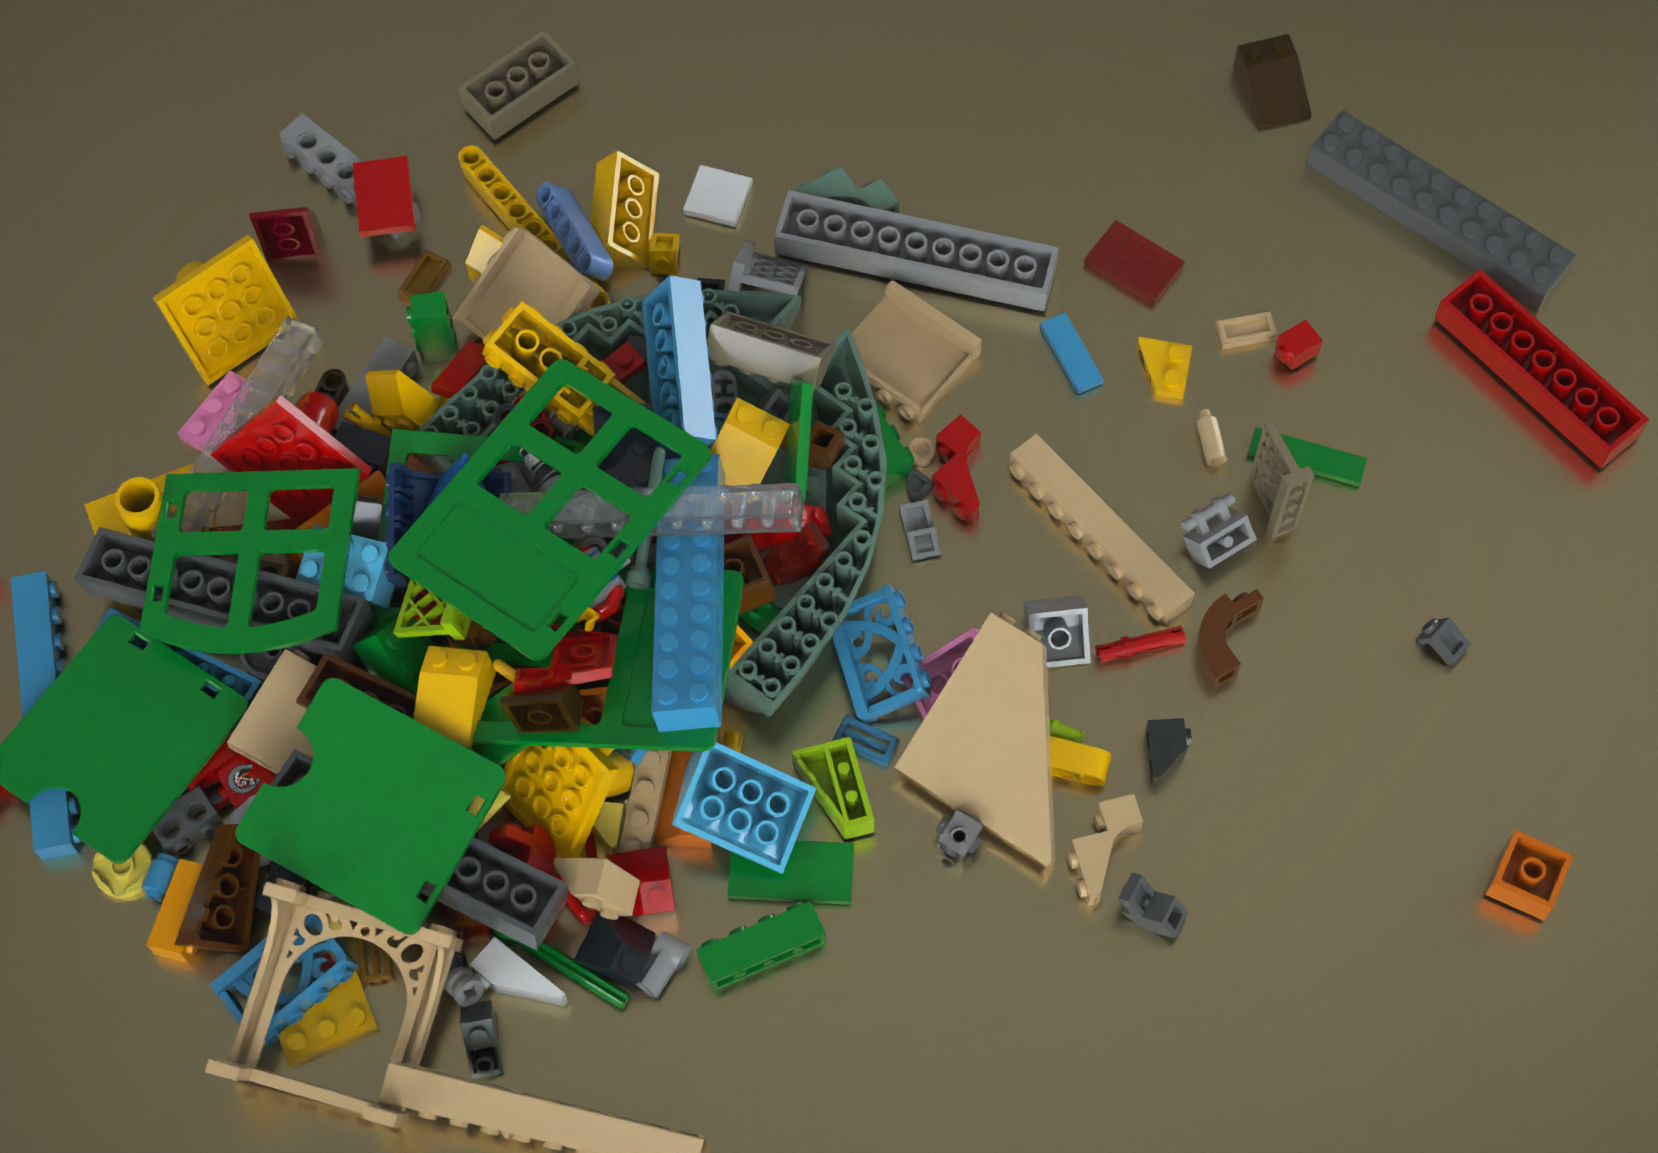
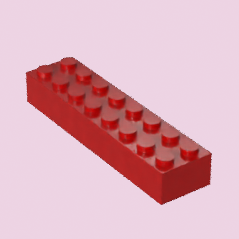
M1481 269L1440 301L1434 318L1601 469L1641 436L1649 418Z

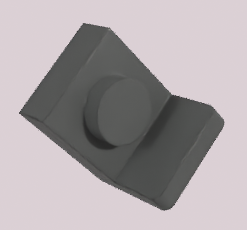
M1450 618L1431 619L1422 627L1423 633L1417 638L1420 644L1429 643L1447 665L1454 664L1472 644Z

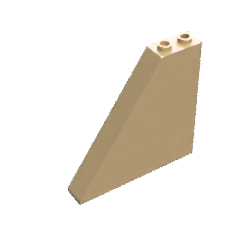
M1003 612L999 616L990 613L894 768L1044 864L1052 867L1056 860L1046 646L1040 643L1042 636L1029 628H1026L1024 632L1014 627L1017 621Z

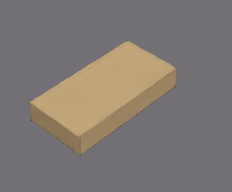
M1271 311L1219 320L1215 323L1222 350L1276 340L1278 336Z

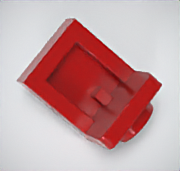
M628 341L602 360L615 373L614 378L624 386L625 382L647 366L645 360Z

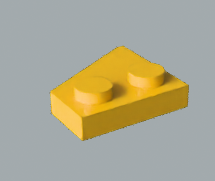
M1138 337L1137 347L1138 350H1141L1144 366L1151 378L1154 394L1183 400L1192 345Z

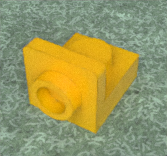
M652 233L648 250L650 274H677L680 234Z

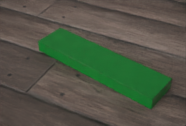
M1255 427L1247 456L1255 458L1262 428ZM1280 434L1299 469L1310 466L1314 475L1356 487L1360 486L1367 458Z

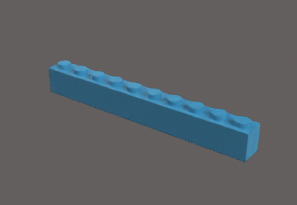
M46 571L11 577L22 718L66 668L63 659L61 660L60 651L64 650V641L62 634L58 633V624L62 623V617L59 607H56L55 598L59 597V588L56 580L52 581ZM63 789L48 790L34 797L30 801L34 852L41 860L78 854V843L82 841L72 834L78 825L75 814H79L77 797L73 796V793Z

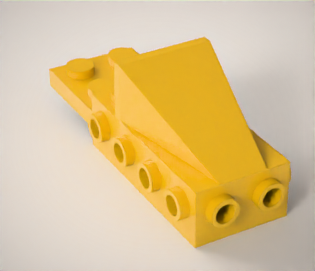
M523 301L515 309L510 307L501 318L503 324L496 331L493 328L483 340L485 347L482 354L485 356V361L491 367L497 370L500 368L509 375L508 379L517 387H523L526 392L531 389L553 362L565 359L637 403L647 404L614 378L615 373L611 371L607 364L594 358L584 346L571 340L560 327L551 324L542 317L536 308L527 305ZM569 387L561 388L543 409L546 416L553 409L555 416L561 422L567 425L570 423L574 427L578 425L594 437L593 407H598L599 405Z

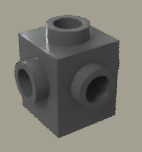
M956 807L950 818L945 815L935 830L940 833L937 837V840L942 843L939 848L953 857H956L957 853L963 857L967 851L973 853L982 839L978 834L984 825ZM961 830L964 832L963 836L958 839L954 838V832Z

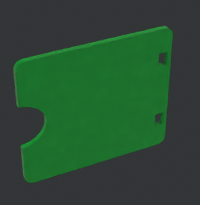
M119 615L110 616L105 620L0 744V785L27 804L40 793L52 789H63L76 795L80 802L81 815L79 823L72 834L115 864H122L129 860L234 731L249 708L247 700L242 695L157 639L143 634L139 627ZM136 636L148 643L143 651L131 644ZM208 683L221 691L215 698L203 692Z
M329 678L323 682L296 727L306 735L312 746L313 761L310 770L304 778L293 785L276 787L263 783L236 828V838L241 844L403 934L414 935L421 930L505 784L506 772L498 764L337 678ZM477 795L485 799L474 817L473 814L467 811ZM426 882L436 885L426 903L418 899Z

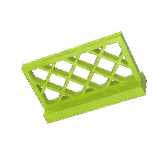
M410 579L393 633L398 638L450 635L454 640H465L471 619L446 602H441L431 592L415 604L416 595L425 588ZM435 600L438 605L424 616L421 610ZM418 613L421 619L411 627H406L408 621ZM443 613L440 625L430 624L431 621Z

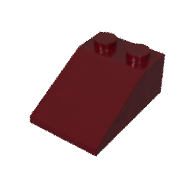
M299 207L249 213L267 262L322 256L321 228L316 213L309 208Z

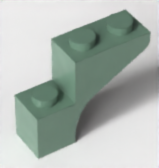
M842 166L835 170H829L820 178L810 183L806 182L794 190L800 193L899 213V201L883 178L875 182H869L858 190Z

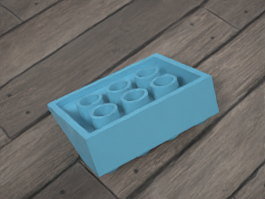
M716 742L714 747L708 751H693L686 767L672 825L783 874L816 788Z

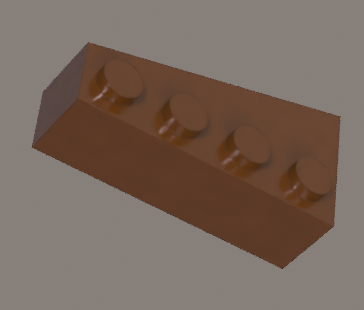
M239 824L217 826L174 945L223 952H248L260 854L237 840L235 832Z

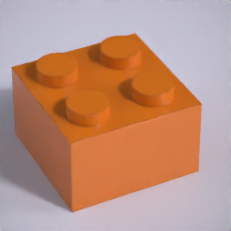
M1514 830L1506 843L1485 895L1544 921L1553 909L1574 855Z

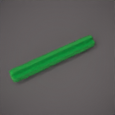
M543 940L538 950L523 943L521 944L524 950L616 1007L622 1009L629 1001L630 995L627 991L593 970L575 962L572 957Z

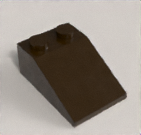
M1289 34L1237 46L1234 67L1259 129L1311 117L1312 113L1298 54Z

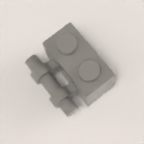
M1228 493L1223 497L1217 496L1210 501V505L1200 511L1198 509L1188 514L1187 519L1181 522L1183 530L1188 532L1182 537L1192 561L1209 569L1257 540L1248 516L1229 507L1235 503L1232 494Z

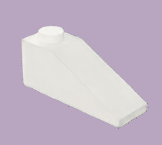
M496 937L488 943L470 964L474 977L483 983L485 990L490 987L500 994L565 1007L568 1003L563 991Z

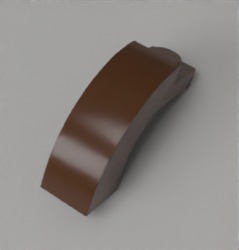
M1258 589L1249 594L1243 592L1236 596L1233 601L1225 593L1209 607L1202 619L1196 642V656L1201 673L1212 689L1238 675L1241 663L1228 646L1226 632L1236 623L1260 611L1264 598Z

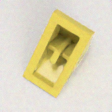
M604 802L592 831L611 854L618 853L626 816L624 805Z

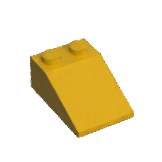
M738 397L731 406L717 434L716 441L713 442L710 448L711 454H719L725 473V498L747 509L790 424Z
M429 646L420 670L413 719L471 750L472 739L478 721L481 720L496 674L487 651Z

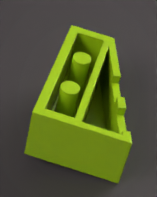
M851 737L791 751L793 766L805 783L816 788L814 796L845 840L875 832L874 816Z

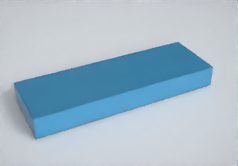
M1066 312L1040 322V329L1076 393L1080 394L1102 385L1104 379Z

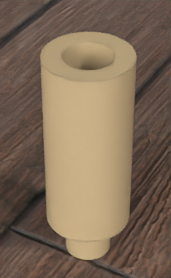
M1203 409L1199 411L1200 419L1196 424L1206 464L1208 466H1218L1227 461L1216 417L1211 416L1209 409Z

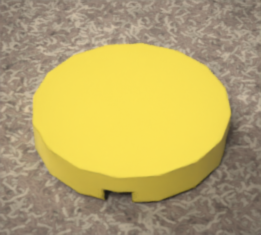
M143 843L129 860L122 864H115L97 852L93 860L92 877L98 888L108 896L120 899L133 897L143 891L141 886L154 858Z

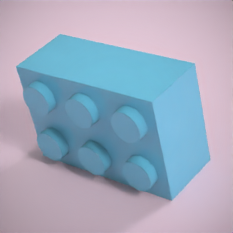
M313 525V527H312V529H324V528H325V527H321V526H317V525ZM351 535L344 593L365 598L368 604L388 609L395 585L388 581L385 574V563L388 561L386 543ZM304 553L296 580L320 586L324 553Z

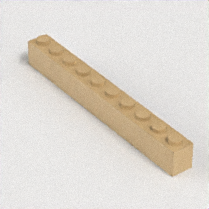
M392 1060L388 1064L379 1099L380 1102L387 1103V1109L405 1112L406 1108L417 1110L418 1116L422 1118L436 1120L438 1115L450 1118L449 1124L468 1127V1124L471 1123L481 1126L480 1131L484 1133L499 1135L500 1131L512 1133V1139L520 1142L530 1143L532 1138L544 1141L543 1146L546 1148L562 1150V1147L565 1146L575 1149V1153H701L705 1137L704 1135L396 1060Z

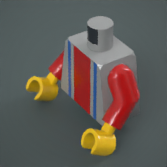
M597 547L577 548L591 558H597L602 553ZM618 548L611 555L617 559L623 551L622 548ZM630 558L624 563V565L619 569V571L631 562ZM618 572L577 620V623L582 620H588L585 624L586 631H592L595 622H600L617 612L624 595L623 589L626 587L624 580Z

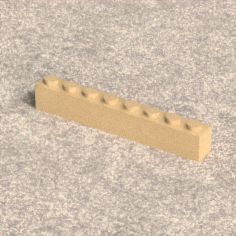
M1037 433L1010 453L1009 469L1013 476L1018 480L1022 479L1029 486L1031 494L1038 500L1042 499L1048 505L1050 513L1067 525L1069 532L1074 538L1081 539L1087 545L1089 553L1095 559H1101L1104 562L1111 576L1117 580L1120 579L1127 586L1130 595L1136 600L1140 599L1147 606L1149 614L1155 620H1160L1167 626L1192 606L1195 593Z

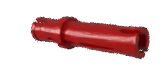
M1180 625L1131 638L1124 636L1115 642L1095 645V653L1099 664L1121 658L1128 660L1132 659V656L1185 644L1186 636L1183 627Z

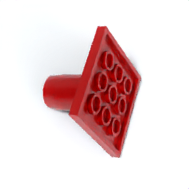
M319 392L303 394L295 406L282 395H278L218 444L210 455L231 472L358 468L360 470V483L369 476L372 469L331 436L339 419V409L330 397ZM334 489L275 490L271 494L270 503L301 526L332 503Z

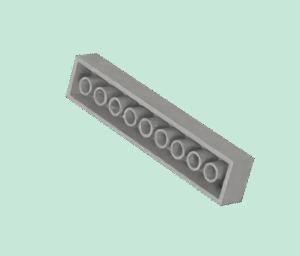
M791 190L787 192L774 233L775 254L1044 312L1054 279L1059 247Z

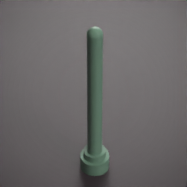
M657 447L653 451L646 496H649L661 482L665 459V450L662 447ZM653 530L637 548L635 565L631 566V571H628L625 585L634 589H649L651 575L647 568Z

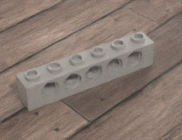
M302 113L279 133L283 143L281 146L282 150L288 157L298 159L308 173L314 172L318 175L321 182L327 188L333 187L338 191L339 196L347 204L353 203L357 207L353 163L363 161ZM413 201L416 224L421 219L417 203ZM407 231L391 233V235L399 239Z

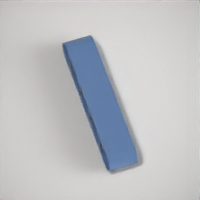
M548 182L542 183L536 193V202L574 268L585 276L601 281L607 280L613 270L612 258L573 193L567 188Z

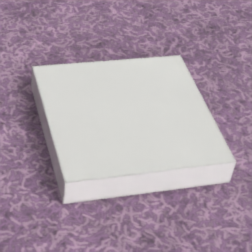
M700 165L684 205L683 214L736 228L752 186V178Z

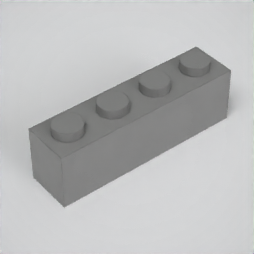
M386 336L384 337L338 408L339 419L331 435L332 437H335L342 422L354 425L350 420L343 417L346 409L357 415L349 407L353 402H356L370 416L374 417L365 379L367 371L399 370L408 377H413L416 374L419 363L413 348Z

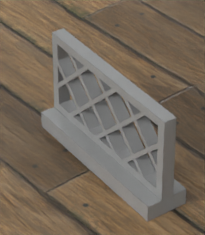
M745 240L733 262L727 290L739 292L742 284L745 283L797 296L808 265L754 252L756 242Z

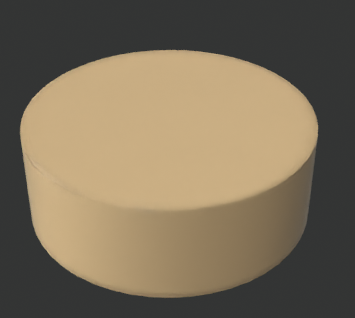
M917 437L909 442L907 447L914 456V466L925 467L934 461L936 449L930 439Z

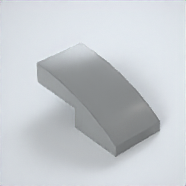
M928 499L899 505L900 516L912 561L941 555Z

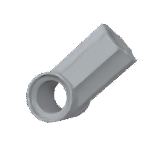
M663 931L652 947L651 957L647 961L636 986L645 993L658 998L675 970H679L686 962L692 946Z

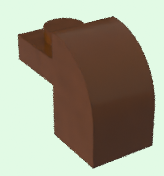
M816 421L810 431L808 460L810 467L820 470L831 468L845 444L843 431ZM787 434L781 442V448L786 451Z

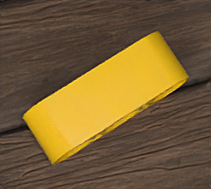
M1050 736L1052 776L1091 786H1104L1112 758L1108 751Z

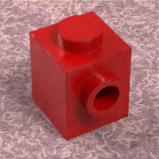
M1305 319L1278 335L1275 353L1282 363H1286L1293 370L1319 354L1323 339Z

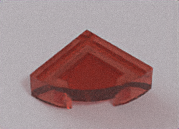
M477 925L474 927L473 932H469L467 929L462 932L463 945H488L493 939L492 931L487 925Z

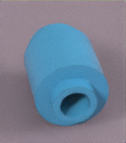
M160 853L156 859L151 861L141 886L146 892L145 896L158 902L163 901L179 861L177 858Z

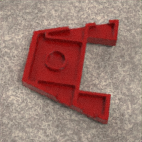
M552 624L551 628L556 632L561 625ZM580 629L579 633L567 632L554 648L550 668H517L513 683L514 694L612 678L618 647L617 634L593 630L588 632L585 629Z

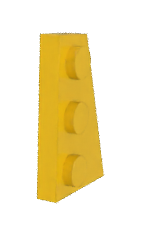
M353 972V976L331 990L324 1001L313 1005L305 1012L304 1017L300 1021L289 1025L280 1033L278 1038L289 1066L379 1029L358 972Z

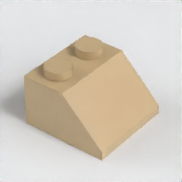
M606 858L554 859L553 864L563 881L567 883L570 893L582 900L584 906L600 911V916L607 919L617 920L619 916H632L640 880Z

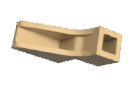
M1134 794L1099 802L1097 814L1093 816L1096 829L1100 833L1072 839L1070 851H1067L1071 869L1076 868L1079 879L1076 880L1080 898L1085 897L1088 906L1095 905L1100 900L1112 848L1124 837L1141 832L1143 819Z

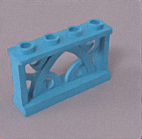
M890 584L854 600L846 618L832 636L856 715L867 724L877 721L880 716L932 696L929 688L932 686V680L927 670H923L920 660L924 659L919 644L914 642L912 633H915V628L910 617H906L903 608L907 606L903 593L900 590L894 589ZM882 603L888 604L890 616L885 619L882 618L883 610H880L876 614L875 622H871L874 608ZM864 612V621H847V618ZM893 625H896L897 632L891 629ZM862 632H864L865 640L863 645L856 647L855 639L861 638L863 640ZM872 634L880 635L895 643L893 656L885 672L873 664H861L860 658L868 652L871 646ZM905 657H906V660H907V663H908V664H903V663H904V660H905ZM873 671L878 675L879 680L877 681L873 676L870 682H866L865 677L867 673ZM910 673L913 678L911 688L904 692L896 691L891 685L895 680L901 685H906L902 681V677L904 674ZM886 690L893 696L873 704V701L879 698Z
M309 914L306 917L305 926L308 932L312 934L310 930L316 927L321 933L323 929L321 919L316 914ZM297 929L295 936L299 937L294 944L299 946L305 942V938L300 935ZM267 937L210 984L215 994L219 995L239 1024L244 1009L233 994L240 991L249 997ZM338 937L328 939L326 943L312 946L294 962L303 961L299 984L295 992L280 993L264 1042L265 1046L275 1042L285 1027L300 1021L305 1015L304 1012L309 1007L324 1001L329 995L328 991L334 986L346 982L353 976V970L359 965ZM324 950L332 951L336 957L335 965L327 972H323L321 967L324 962L329 960L321 957L316 958V953ZM279 1005H286V1006L281 1009Z

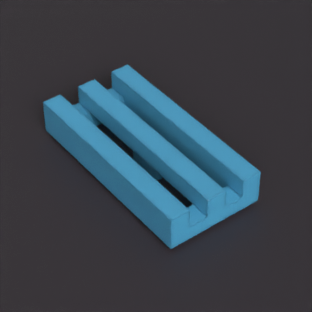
M847 714L844 716L832 741L842 739V735L851 737L852 740L883 753L884 756L852 742L855 754L886 768L894 754L895 748L900 743L899 738ZM849 725L890 745L889 747L883 746L870 738L846 729V727Z

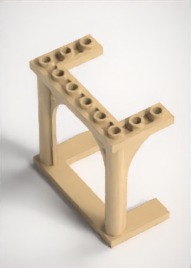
M277 878L276 884L266 882L262 894L271 898L272 913L268 937L229 1059H209L205 1072L234 1081H252L363 1114V1119L390 1127L407 1125L410 1112L406 1110L405 1112L393 1111L386 1108L387 1103L380 1102L379 1100L376 1103L257 1068V1064L284 980L294 962L306 950L324 940L336 937H356L370 941L385 950L396 962L402 973L406 985L407 1005L391 1061L396 1060L420 1066L455 951H461L464 940L456 937L457 931L432 923L430 929H427V922L424 923L418 933L406 935L349 903L347 906L336 903L337 896L321 891L318 892L317 897L305 894L307 887ZM309 914H316L322 921L323 929L319 935L314 936L306 929L305 919ZM326 914H330L331 919L336 923H339V920L341 921L342 926L339 930L330 928L329 918ZM351 921L358 922V924L355 926V929L353 928ZM364 927L370 929V933L367 936H363L361 933ZM377 928L384 930L376 936ZM297 929L300 935L305 938V942L299 946L294 945L299 937L295 936ZM391 936H394V940H401L405 936L408 937L397 948L391 947L388 943ZM419 944L423 947V954L417 961L407 963L402 960V952L409 945ZM424 965L422 973L418 971V980L412 979L410 971ZM417 987L416 994L414 995L413 988Z

